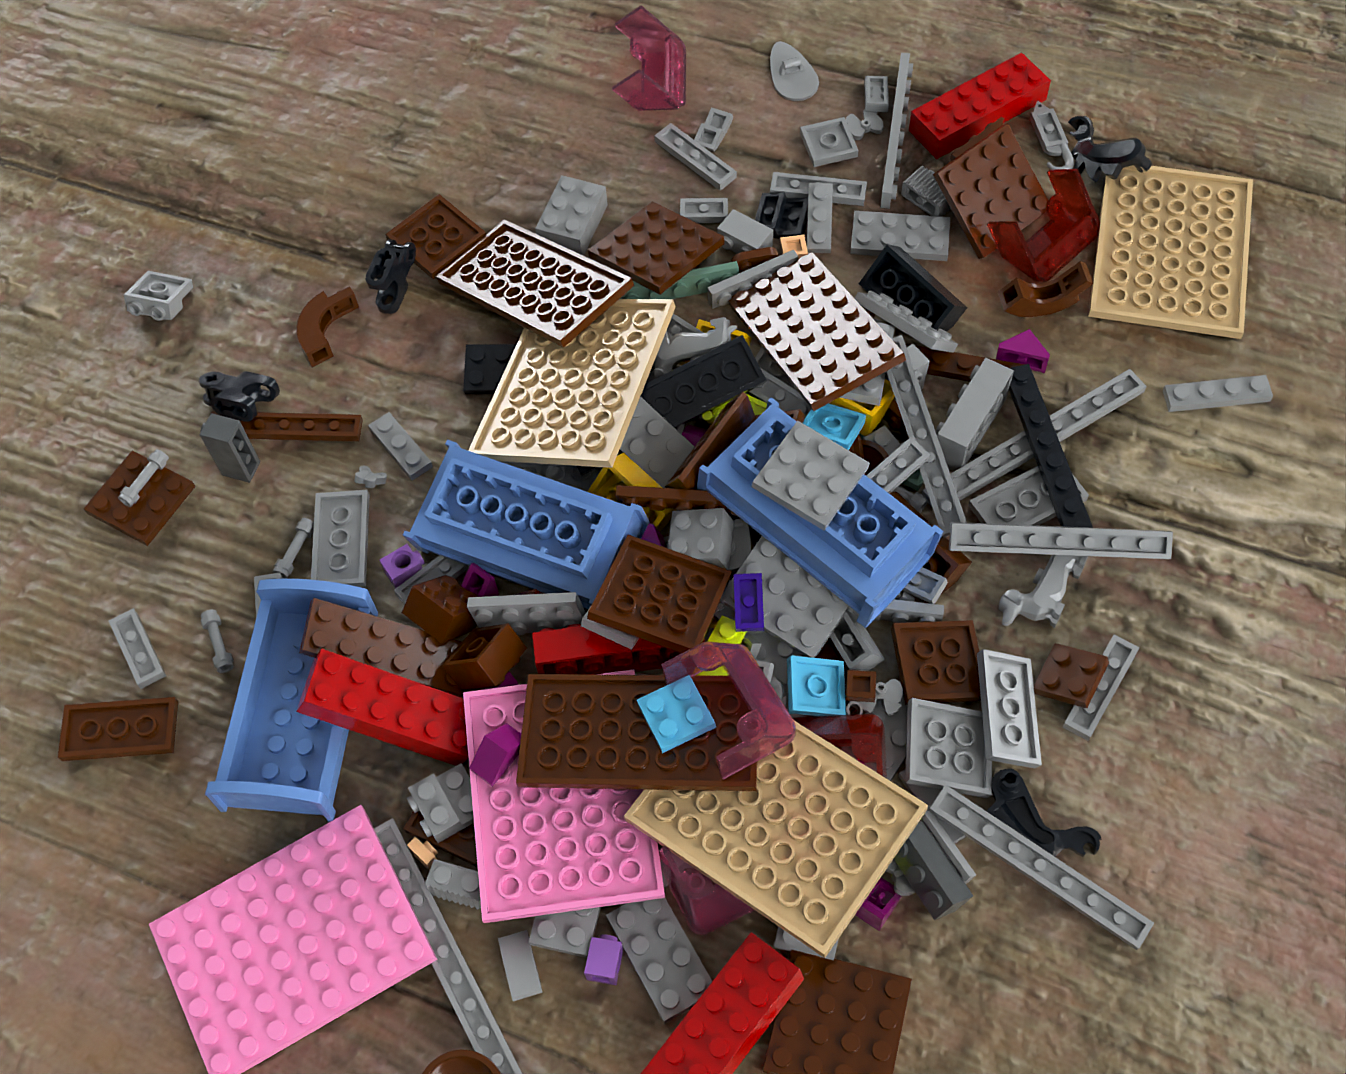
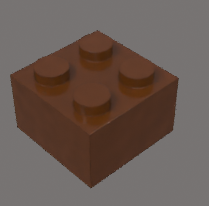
M443 575L413 585L401 613L440 643H444L470 633L476 628L477 624L467 608L468 597H477V595L467 591L453 577Z
M509 623L474 628L442 666L461 690L495 688L504 682L507 672L520 662V656L527 647Z

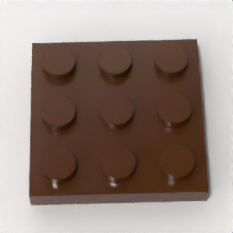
M438 194L385 235L387 240H396L397 244L405 245L407 242L414 243L416 247L414 264L432 279H435L436 275L484 237L486 232Z
M132 450L84 507V510L88 515L148 546L192 492L195 485L191 480L165 467L162 470L157 469L138 493L140 496L138 501L131 507L126 506L118 499V496L121 494L120 492L125 486L130 487L149 463L146 457Z
M973 620L892 624L891 634L905 705H908V701L911 698L936 703L981 701L977 653L980 651Z

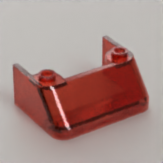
M1054 169L1047 172L1055 190V194L1047 202V213L1050 221L1027 241H1025L1017 222L990 221L987 223L1002 258L1034 281H1049L1098 237L1100 220L1078 169Z
M860 714L791 718L835 747L852 746L853 754L859 761L863 763H876L877 773L887 779L885 727L878 716Z

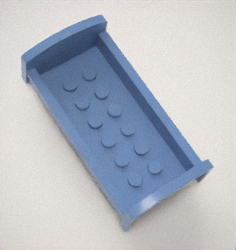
M771 397L767 402L766 410L708 467L702 465L699 468L696 490L708 491L859 613L857 622L864 628H867L930 559L944 531L936 525L931 527L865 474L825 531L752 488V482L796 423L793 418L779 408V403Z
M447 439L445 443L448 447L447 453L410 532L404 531L403 536L418 551L427 554L433 552L468 566L471 563H475L490 574L545 594L576 592L583 608L589 609L627 535L641 539L650 521L642 506L631 503V506L615 502L462 449L456 442Z
M310 579L260 580L256 592L261 602L216 780L208 782L205 795L220 812H226L227 807L323 815L328 822H331L336 814L333 803L349 730L296 712L314 657L299 653L311 600L317 598L374 616H378V611L369 591L365 588Z

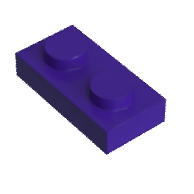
M762 573L733 574L736 632L764 631Z

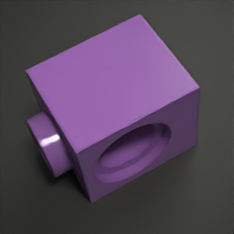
M408 544L379 560L385 574L395 589L420 571L422 565L425 564L418 550L413 552ZM409 564L406 568H400L402 565Z
M602 934L600 938H591L584 971L587 980L617 985L624 950L622 942H619L617 937Z

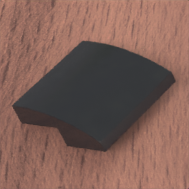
M785 192L762 193L755 220L773 229V238L780 239L781 237L804 235L808 221V198H787Z

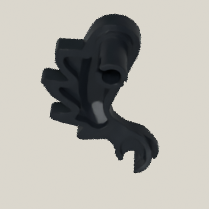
M1075 116L1068 121L1076 130L1075 132L1070 131V134L1077 140V144L1071 152L1076 160L1073 170L1077 174L1081 175L1086 168L1087 174L1096 183L1102 171L1109 178L1117 179L1124 167L1134 165L1141 173H1143V169L1145 172L1150 169L1152 162L1145 156L1146 148L1139 139L1128 138L1094 144V127L1089 117Z
M1003 769L994 775L991 786L995 803L986 810L988 813L1054 857L1063 849H1070L1084 857L1086 852H1084L1083 846L1087 843L1093 845L1094 855L1098 852L1100 848L1099 840L1102 839L1098 831L1093 828L1078 826L1067 830H1052L1045 826L1022 777L1016 770Z

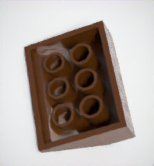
M740 393L725 405L665 485V488L696 490L699 468L702 465L708 467L756 420L746 393Z

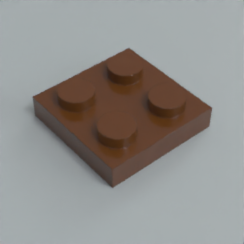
M1055 643L1034 683V694L1087 709L1109 664L1108 657Z

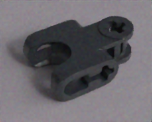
M389 239L385 247L377 251L371 262L365 279L370 289L378 290L375 302L382 313L392 314L400 308L408 289L406 277L416 257L414 243L407 242L405 245L397 244L396 240ZM392 296L393 301L390 304L384 305L387 297Z
M214 371L205 373L199 378L200 386L205 388L206 393L203 395V400L206 405L212 406L213 410L220 416L249 422L257 416L255 402H271L280 393L279 386L274 378L248 371L242 372L237 377ZM261 385L267 387L269 390L261 389Z

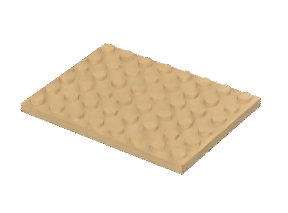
M1134 165L1122 168L1117 179H1111L1105 174L1088 317L1241 339L1244 334L1253 179L1151 166L1146 172L1143 169V173H1141Z
M619 299L564 348L524 328L468 451L503 462L612 468L676 306L673 299Z
M760 699L757 791L643 790L624 815V819L825 958L928 810V805Z

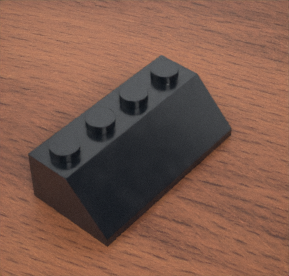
M886 245L858 283L867 293L872 291L878 295L883 293L894 299V305L898 307L903 305L913 311L912 316L927 319L932 323L931 327L937 331L942 329L947 332L956 324L968 308L898 246Z

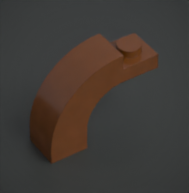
M1079 261L1062 275L1048 282L1033 284L1016 277L1000 289L998 294L1005 312L1019 317H1036L1053 314L1080 301L1078 294L1090 287L1093 281L1087 264Z
M350 286L330 297H327L324 291L319 293L306 304L300 313L297 321V337L303 353L312 368L334 357L329 342L325 338L328 326L336 319L359 308L355 294Z

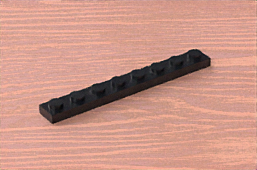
M1030 365L1011 367L1010 369L1014 370L1009 392L1060 526L1093 528Z

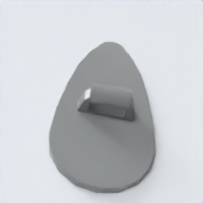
M782 41L776 42L770 55V69L775 90L781 97L791 101H803L811 98L819 87V79L813 67L794 47Z

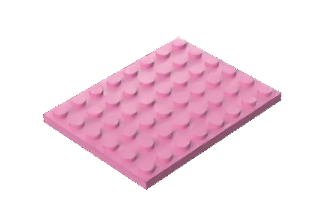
M633 669L596 675H635ZM527 684L463 692L469 767L484 735L506 723L522 733ZM519 755L493 787L470 770L483 923L665 898L658 843L624 819V815L643 792V789L518 787L516 778Z
M362 805L357 806L149 923L208 1074H241L438 960Z

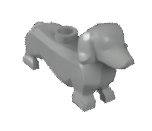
M721 317L710 320L711 325L715 329L709 330L707 333L682 332L672 336L671 333L667 334L666 331L654 361L655 369L649 373L646 382H650L674 370L675 366L680 362L692 361L731 341V333L737 329V326H730V320Z
M1052 555L1045 570L1038 569L1033 583L1037 584V586L1031 593L1023 594L1014 589L1006 591L1000 598L998 605L999 611L1003 613L1002 625L1009 626L1015 617L1021 614L1033 621L1048 619L1050 625L1055 628L1065 606L1061 601L1066 591L1067 577L1072 572L1073 577L1079 579L1088 556Z

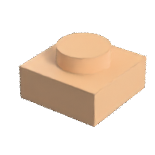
M804 235L780 238L782 254L794 250L799 256L798 259L808 255Z
M414 837L407 846L411 853L430 871L438 852L427 840L422 844Z

